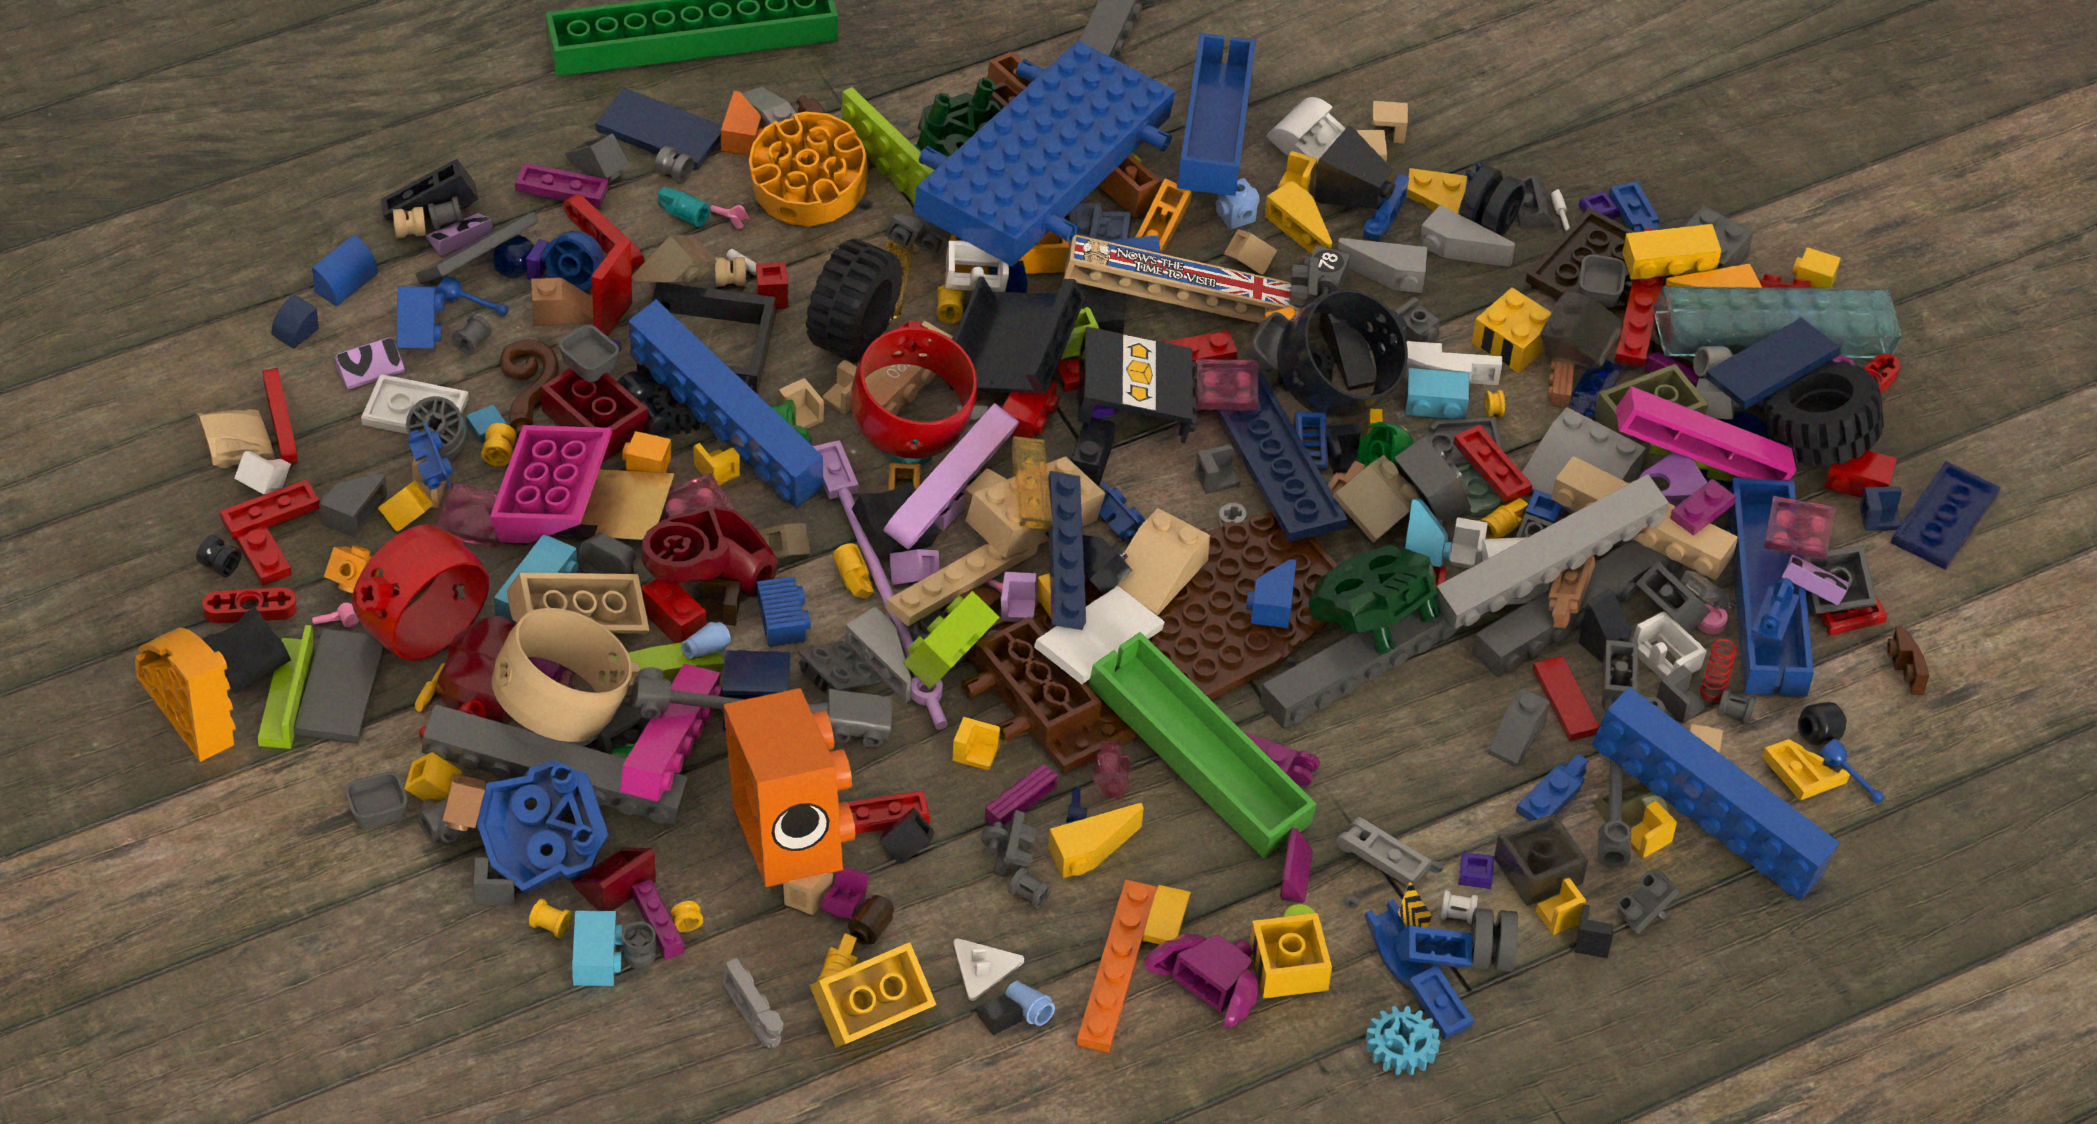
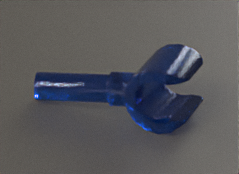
M1079 787L1073 788L1072 802L1068 806L1067 823L1086 819L1088 809L1080 807L1081 789Z

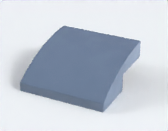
M1081 203L1070 211L1069 222L1078 225L1076 235L1102 241L1130 238L1132 215L1131 212H1102L1101 203Z

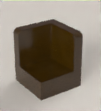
M724 579L702 581L701 606L706 610V622H721L724 625L736 626L741 603V581Z

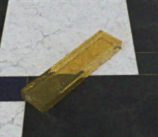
M1014 436L1011 445L1019 526L1050 529L1052 525V511L1044 440Z

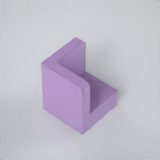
M916 549L890 554L892 584L901 585L919 582L939 571V550Z
M1005 572L1001 595L1002 621L1019 622L1028 617L1034 620L1037 599L1036 573Z

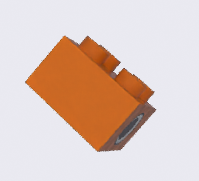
M801 688L723 704L732 808L765 887L788 883V881L819 874L842 871L841 843L855 840V825L848 802L838 803V791L852 788V776L845 751L840 749L829 752V750L834 748V736L826 710L812 713Z

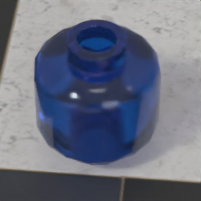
M516 235L496 246L493 257L497 271L511 279L519 278L526 274V258L533 249L534 244L528 238Z

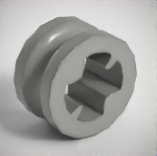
M1228 503L1221 507L1219 511V524L1221 528L1223 523L1235 521V523L1247 522L1245 507L1237 503ZM1231 515L1236 516L1235 520H1229Z

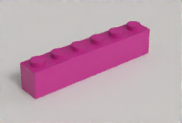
M1630 386L1616 407L1620 432L1744 479L1789 481L1796 472L1792 448Z
M684 663L671 684V690L723 696V687L719 686L721 673ZM669 703L666 712H661L659 717L650 719L623 764L620 792L658 802L663 792L670 790L674 773H680L684 756H690L694 739L701 737L704 722L710 721L713 708Z

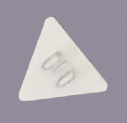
M959 938L953 942L967 997L971 1001H975L1024 964V957L1022 955Z

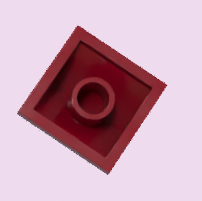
M623 847L594 866L591 873L580 876L571 883L598 911H613L632 898V885L649 879L653 883L656 882L655 852L652 848Z

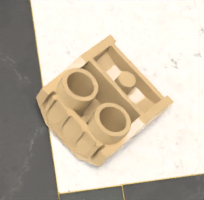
M226 410L207 414L196 413L198 424L201 430L203 429L207 448L210 449L213 465L219 468H230L234 465H239L245 451H251L266 460L275 459L268 433L258 410Z

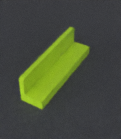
M305 625L302 639H281L291 661L274 670L258 735L259 746L292 748L294 725L315 650L312 625Z

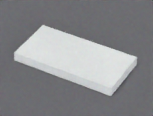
M1117 586L1086 606V624L1083 630L1056 626L1036 639L1034 648L1079 683L1083 684L1090 679L1094 663L1113 650L1118 653L1119 646L1139 632L1147 639L1151 638L1163 630L1165 621Z

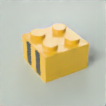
M1512 287L1475 319L1472 344L1491 356H1502L1503 364L1520 373L1555 342L1559 317Z
M1318 913L1252 921L1249 944L1252 948V958L1263 999L1329 990L1332 965Z

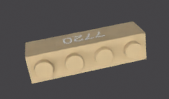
M926 321L922 323L924 327H928L930 330L939 332L950 339L953 338V336ZM921 353L919 356H927V354ZM891 365L871 373L865 378V383L873 398L884 409L897 416L899 410L907 402L913 401L923 386L930 384L934 380L936 373L915 365Z

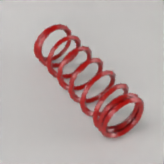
M1718 639L1712 644L1705 678L1700 688V694L1706 701L1720 702L1724 690L1729 683L1730 671L1733 668L1737 653L1736 645L1730 640ZM1720 641H1726L1732 645L1734 651L1732 652L1725 646L1715 645ZM1716 648H1724L1727 651H1729L1730 654L1724 655L1718 653L1716 651ZM1712 657L1718 660H1728L1729 664L1726 665L1725 663L1716 660L1712 661ZM1710 665H1713L1718 668H1726L1727 671L1723 672L1722 670L1717 668H1710ZM1708 672L1718 676L1724 675L1725 679L1722 680L1721 678L1712 675L1708 676ZM1704 688L1714 691L1720 690L1722 693L1716 696L1708 695L1705 693Z

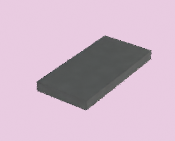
M534 212L510 220L415 273L419 283L422 284L442 277L537 224L538 220Z
M331 629L322 630L295 721L294 735L359 743L385 647L372 635Z

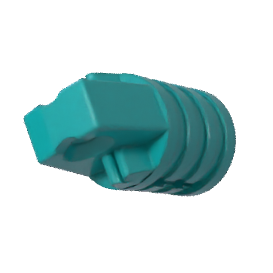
M665 186L657 193L658 205L666 209L672 216L696 227L703 226L707 221L711 209L709 203L695 198L686 192H680Z

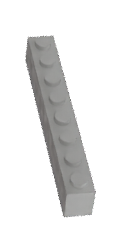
M1649 474L1437 585V594L1434 596L1435 602L1453 629L1462 625L1470 626L1482 614L1490 610L1491 612L1500 610L1506 605L1507 601L1516 596L1518 598L1526 596L1535 586L1542 582L1548 584L1554 581L1560 575V572L1569 568L1571 570L1577 569L1585 563L1588 557L1595 554L1598 556L1603 555L1612 548L1613 544L1621 540L1624 542L1631 540L1640 530L1647 526L1652 528L1659 525L1665 519L1669 502Z

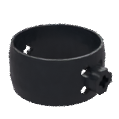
M1344 289L1321 295L1300 309L1290 319L1280 336L1277 361L1283 382L1292 396L1311 412L1326 413L1328 418H1347L1366 412L1387 398L1399 384L1405 373L1408 360V348L1405 338L1407 336V323L1402 314H1396L1393 309L1390 310L1380 300L1365 292ZM1313 313H1328L1343 318L1364 336L1372 350L1376 364V382L1371 396H1357L1342 391L1320 372L1313 360L1308 342V328ZM1367 322L1371 323L1373 329L1368 326ZM1381 343L1384 345L1385 351L1381 348ZM1300 373L1303 376L1301 381L1297 377Z

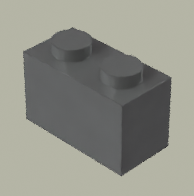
M1658 561L1636 582L1688 634L1711 612Z

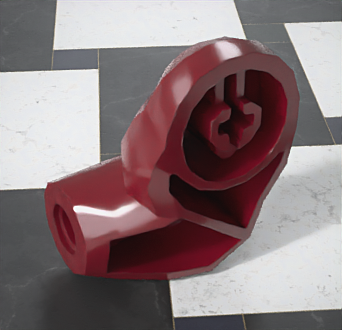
M708 506L692 513L673 515L649 529L642 539L641 556L644 566L652 576L667 583H693L712 580L717 577L724 580L741 581V591L755 597L757 596V581L774 579L778 570V559L764 538L750 521L734 509Z
M503 616L482 618L455 636L448 648L447 662L437 680V693L447 708L459 710L460 706L464 703L478 700L486 710V719L503 724H508L512 721L513 718L502 708L494 695L492 674L496 658L509 632L516 625L513 621Z

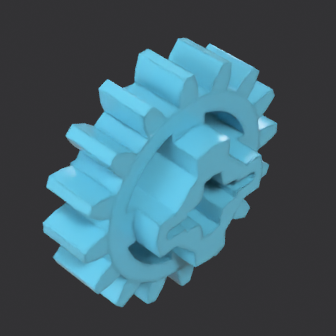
M1392 1006L1391 1014L1381 1010L1379 1019L1372 1018L1370 1028H1367L1366 1041L1368 1042L1366 1050L1369 1053H1373L1372 1061L1374 1063L1384 1062L1382 1069L1384 1071L1394 1067L1396 1075H1400L1402 1069H1406L1409 1075H1413L1415 1067L1425 1071L1427 1062L1434 1063L1440 1045V1040H1438L1439 1029H1432L1433 1019L1423 1020V1011L1421 1010L1415 1015L1411 1014L1409 1006L1405 1007L1404 1012H1399L1396 1006Z

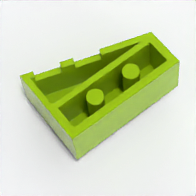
M973 591L965 599L959 595L946 608L950 614L945 619L939 615L927 628L931 634L925 640L919 636L906 649L911 654L903 663L929 689L1000 618Z

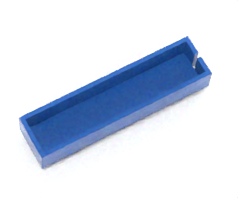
M1199 33L1177 188L1191 190V192L1215 193L1219 196H1236L1256 40L1231 37L1227 64L1222 63L1225 36Z
M655 299L628 320L630 354L634 361L639 365L644 364L650 370L656 382L659 384L664 383L671 390L676 401L680 404L685 403L690 407L693 416L700 423L705 422L721 443L726 442L731 448L733 447L740 455V461L743 463L747 462L762 482L767 481L773 486L777 496L783 502L788 501L797 508L823 487V456L659 301Z
M1733 478L1730 492L1736 498L1734 505L1728 509L1730 533L1738 537L1732 564L1744 694L1773 695L1774 690H1778L1781 696L1807 697L1814 670L1805 589L1793 583V594L1800 597L1781 642L1751 632L1769 586L1775 587L1776 582L1783 578L1782 575L1792 554L1802 559L1794 481Z
M1630 686L1607 709L1601 722V727L1598 729L1592 746L1598 749L1603 756L1610 758L1622 767L1627 774L1638 779L1650 788L1655 795L1661 796L1673 805L1679 813L1689 817L1701 826L1706 833L1713 835L1725 844L1730 851L1741 856L1753 865L1758 872L1772 879L1786 893L1792 894L1801 901L1819 881L1839 846V841Z

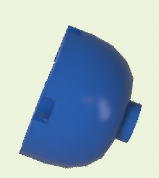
M568 231L558 235L545 247L542 260H545L547 267L545 273L548 278H563L584 291L592 285L591 276L604 260L600 244L592 236L585 232Z

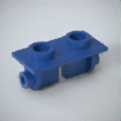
M424 422L426 431L414 430L408 434V445L416 461L426 457L428 459L417 464L424 485L432 490L440 487V482L446 480L450 488L452 485L448 476L454 473L447 456L441 458L438 449L443 448L437 430L430 432L427 422Z
M1102 482L1101 485L1105 489V496L1099 515L1105 522L1116 516L1109 523V526L1122 541L1131 542L1142 523L1145 522V519L1135 507H1132L1130 510L1124 504L1127 502L1126 498L1116 487L1111 490Z
M1782 578L1776 582L1775 587L1769 586L1751 632L1779 642L1782 641L1800 597L1793 594L1794 586L1790 579Z

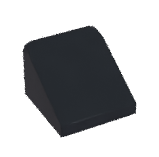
M1002 995L975 1008V1012L992 1035L1022 1022L1023 1009L1006 995Z

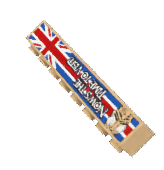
M1075 235L1071 239L1066 255L1064 279H1075L1080 284L1256 323H1262L1264 321V313L1292 306L1297 313L1303 308V306L1289 305L1291 285L1294 284L1260 275Z

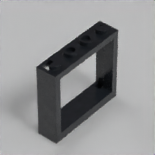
M657 282L652 302L656 299L670 313L760 325L750 368L727 365L758 394L776 318V297ZM637 363V372L642 374L650 383L659 384L644 364L639 365Z

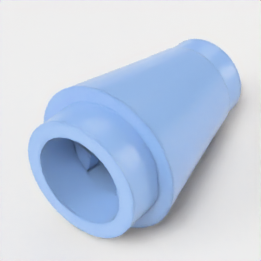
M709 622L681 643L682 651L688 659L723 652L726 646L731 643L730 633L723 623Z
M1014 981L1007 988L1006 996L1021 1006L1023 1009L1022 1016L1029 1024L1042 1026L1053 1016L1055 1006L1050 996L1022 984L1020 981Z

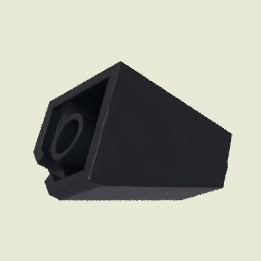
M1348 126L1318 160L1314 201L1322 204L1377 209L1385 199H1390L1394 192V170L1353 127Z

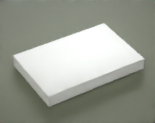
M380 374L361 417V422L365 426L408 434L406 430L407 415L417 402L432 396L444 397L451 400L458 407L461 414H463L469 399L468 391Z

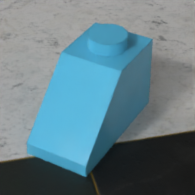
M1419 498L1412 499L1405 548L1429 556L1432 566L1441 567L1444 565L1445 560L1450 561L1452 542H1447L1448 533L1425 502Z

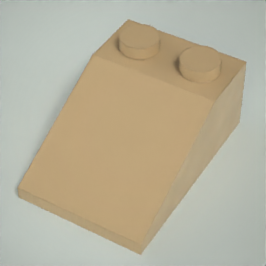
M1157 508L1140 526L1126 548L1125 553L1129 557L1125 562L1133 571L1117 586L1155 615H1158L1208 561L1210 535Z

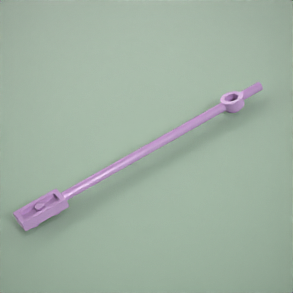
M840 440L813 446L823 456V486L829 499L840 498L886 608L887 599L894 596L876 553L852 511V507L855 504L852 494L859 493V484ZM887 610L888 615L895 623L901 646L907 658L911 653L906 649L913 643V639L907 625ZM913 673L911 698L917 704L927 706L936 729H944L947 727L948 722L939 703L943 691L941 679L929 689Z

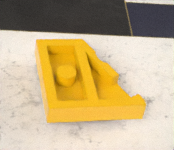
M1414 168L1409 169L1406 197L1425 204L1427 208L1433 211L1442 205L1457 214L1459 213V207L1466 190L1467 176Z
M1790 739L1765 747L1761 755L1800 801L1846 784L1850 777V774L1844 769L1837 773L1823 765L1824 758L1806 751L1801 745Z

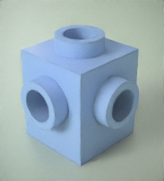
M1245 178L1237 181L1236 196L1218 195L1215 202L1216 212L1227 227L1232 230L1256 221L1257 206L1260 198L1257 190L1251 187Z

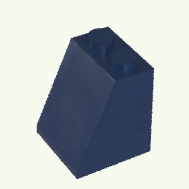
M726 650L723 697L746 700L789 690L790 652ZM723 710V731H726V728H725V717H724V710Z

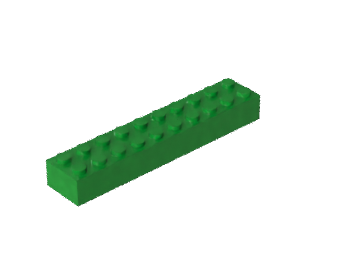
M639 0L545 12L546 38L555 76L838 41V14L834 0Z

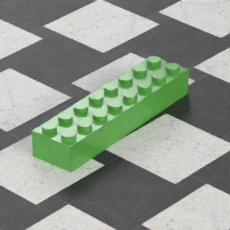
M1141 632L1121 644L1118 648V653L1113 650L1093 664L1088 686L1263 859L1288 842L1292 828H1297L1299 832H1302L1311 825L1317 803Z

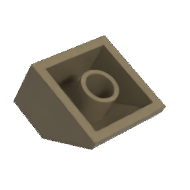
M670 235L631 278L634 281L702 282L711 274L712 270L710 268L717 261L694 235Z
M1384 455L1369 464L1333 495V498L1373 543L1403 523L1410 516L1412 499H1422L1416 488L1406 481L1399 473L1395 464Z

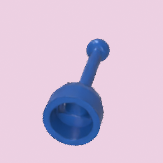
M445 275L439 285V292H444L445 301L452 302L462 297L496 310L500 316H505L508 313V307L505 304L497 305L463 292L460 282L455 278Z
M1833 739L1820 751L1819 756L1824 758L1825 764L1830 767L1842 766L1871 795L1873 802L1880 803L1883 800V793L1875 790L1846 762L1847 750L1838 739Z

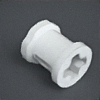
M1445 890L1440 919L1445 920L1447 917L1467 920V923L1471 924L1474 908L1477 907L1478 896L1472 895L1471 898L1457 896Z

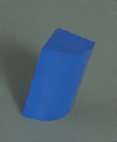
M356 235L351 236L312 267L314 291L330 303L338 306L378 274L376 260L361 239Z
M1409 925L1395 936L1397 954L1402 961L1469 968L1472 966V933Z

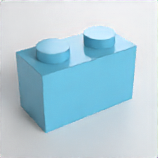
M1409 368L1405 391V415L1447 419L1466 418L1469 401V373Z
M575 911L572 960L573 986H614V974L621 973V952H616V945H622L623 925H616V911Z

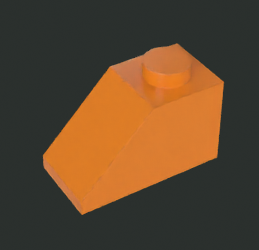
M734 90L721 128V151L750 156L753 142L764 129L761 128V115L740 91Z

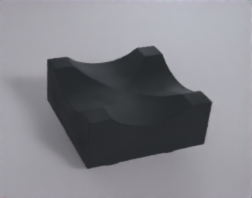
M1077 283L1086 298L1081 309L1086 307L1091 309L1098 328L1123 334L1126 294Z
M912 482L883 493L861 494L852 507V511L878 559L890 557L892 553L931 547L939 534L936 525L933 523L908 550L883 531L892 516L916 491Z
M256 607L246 612L232 627L202 638L214 653L219 651L223 655L227 663V669L224 670L225 676L235 693L291 661L284 643L271 630Z

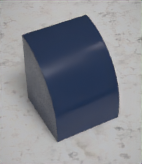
M296 294L292 295L276 314L271 334L291 348H296L319 329L317 308Z

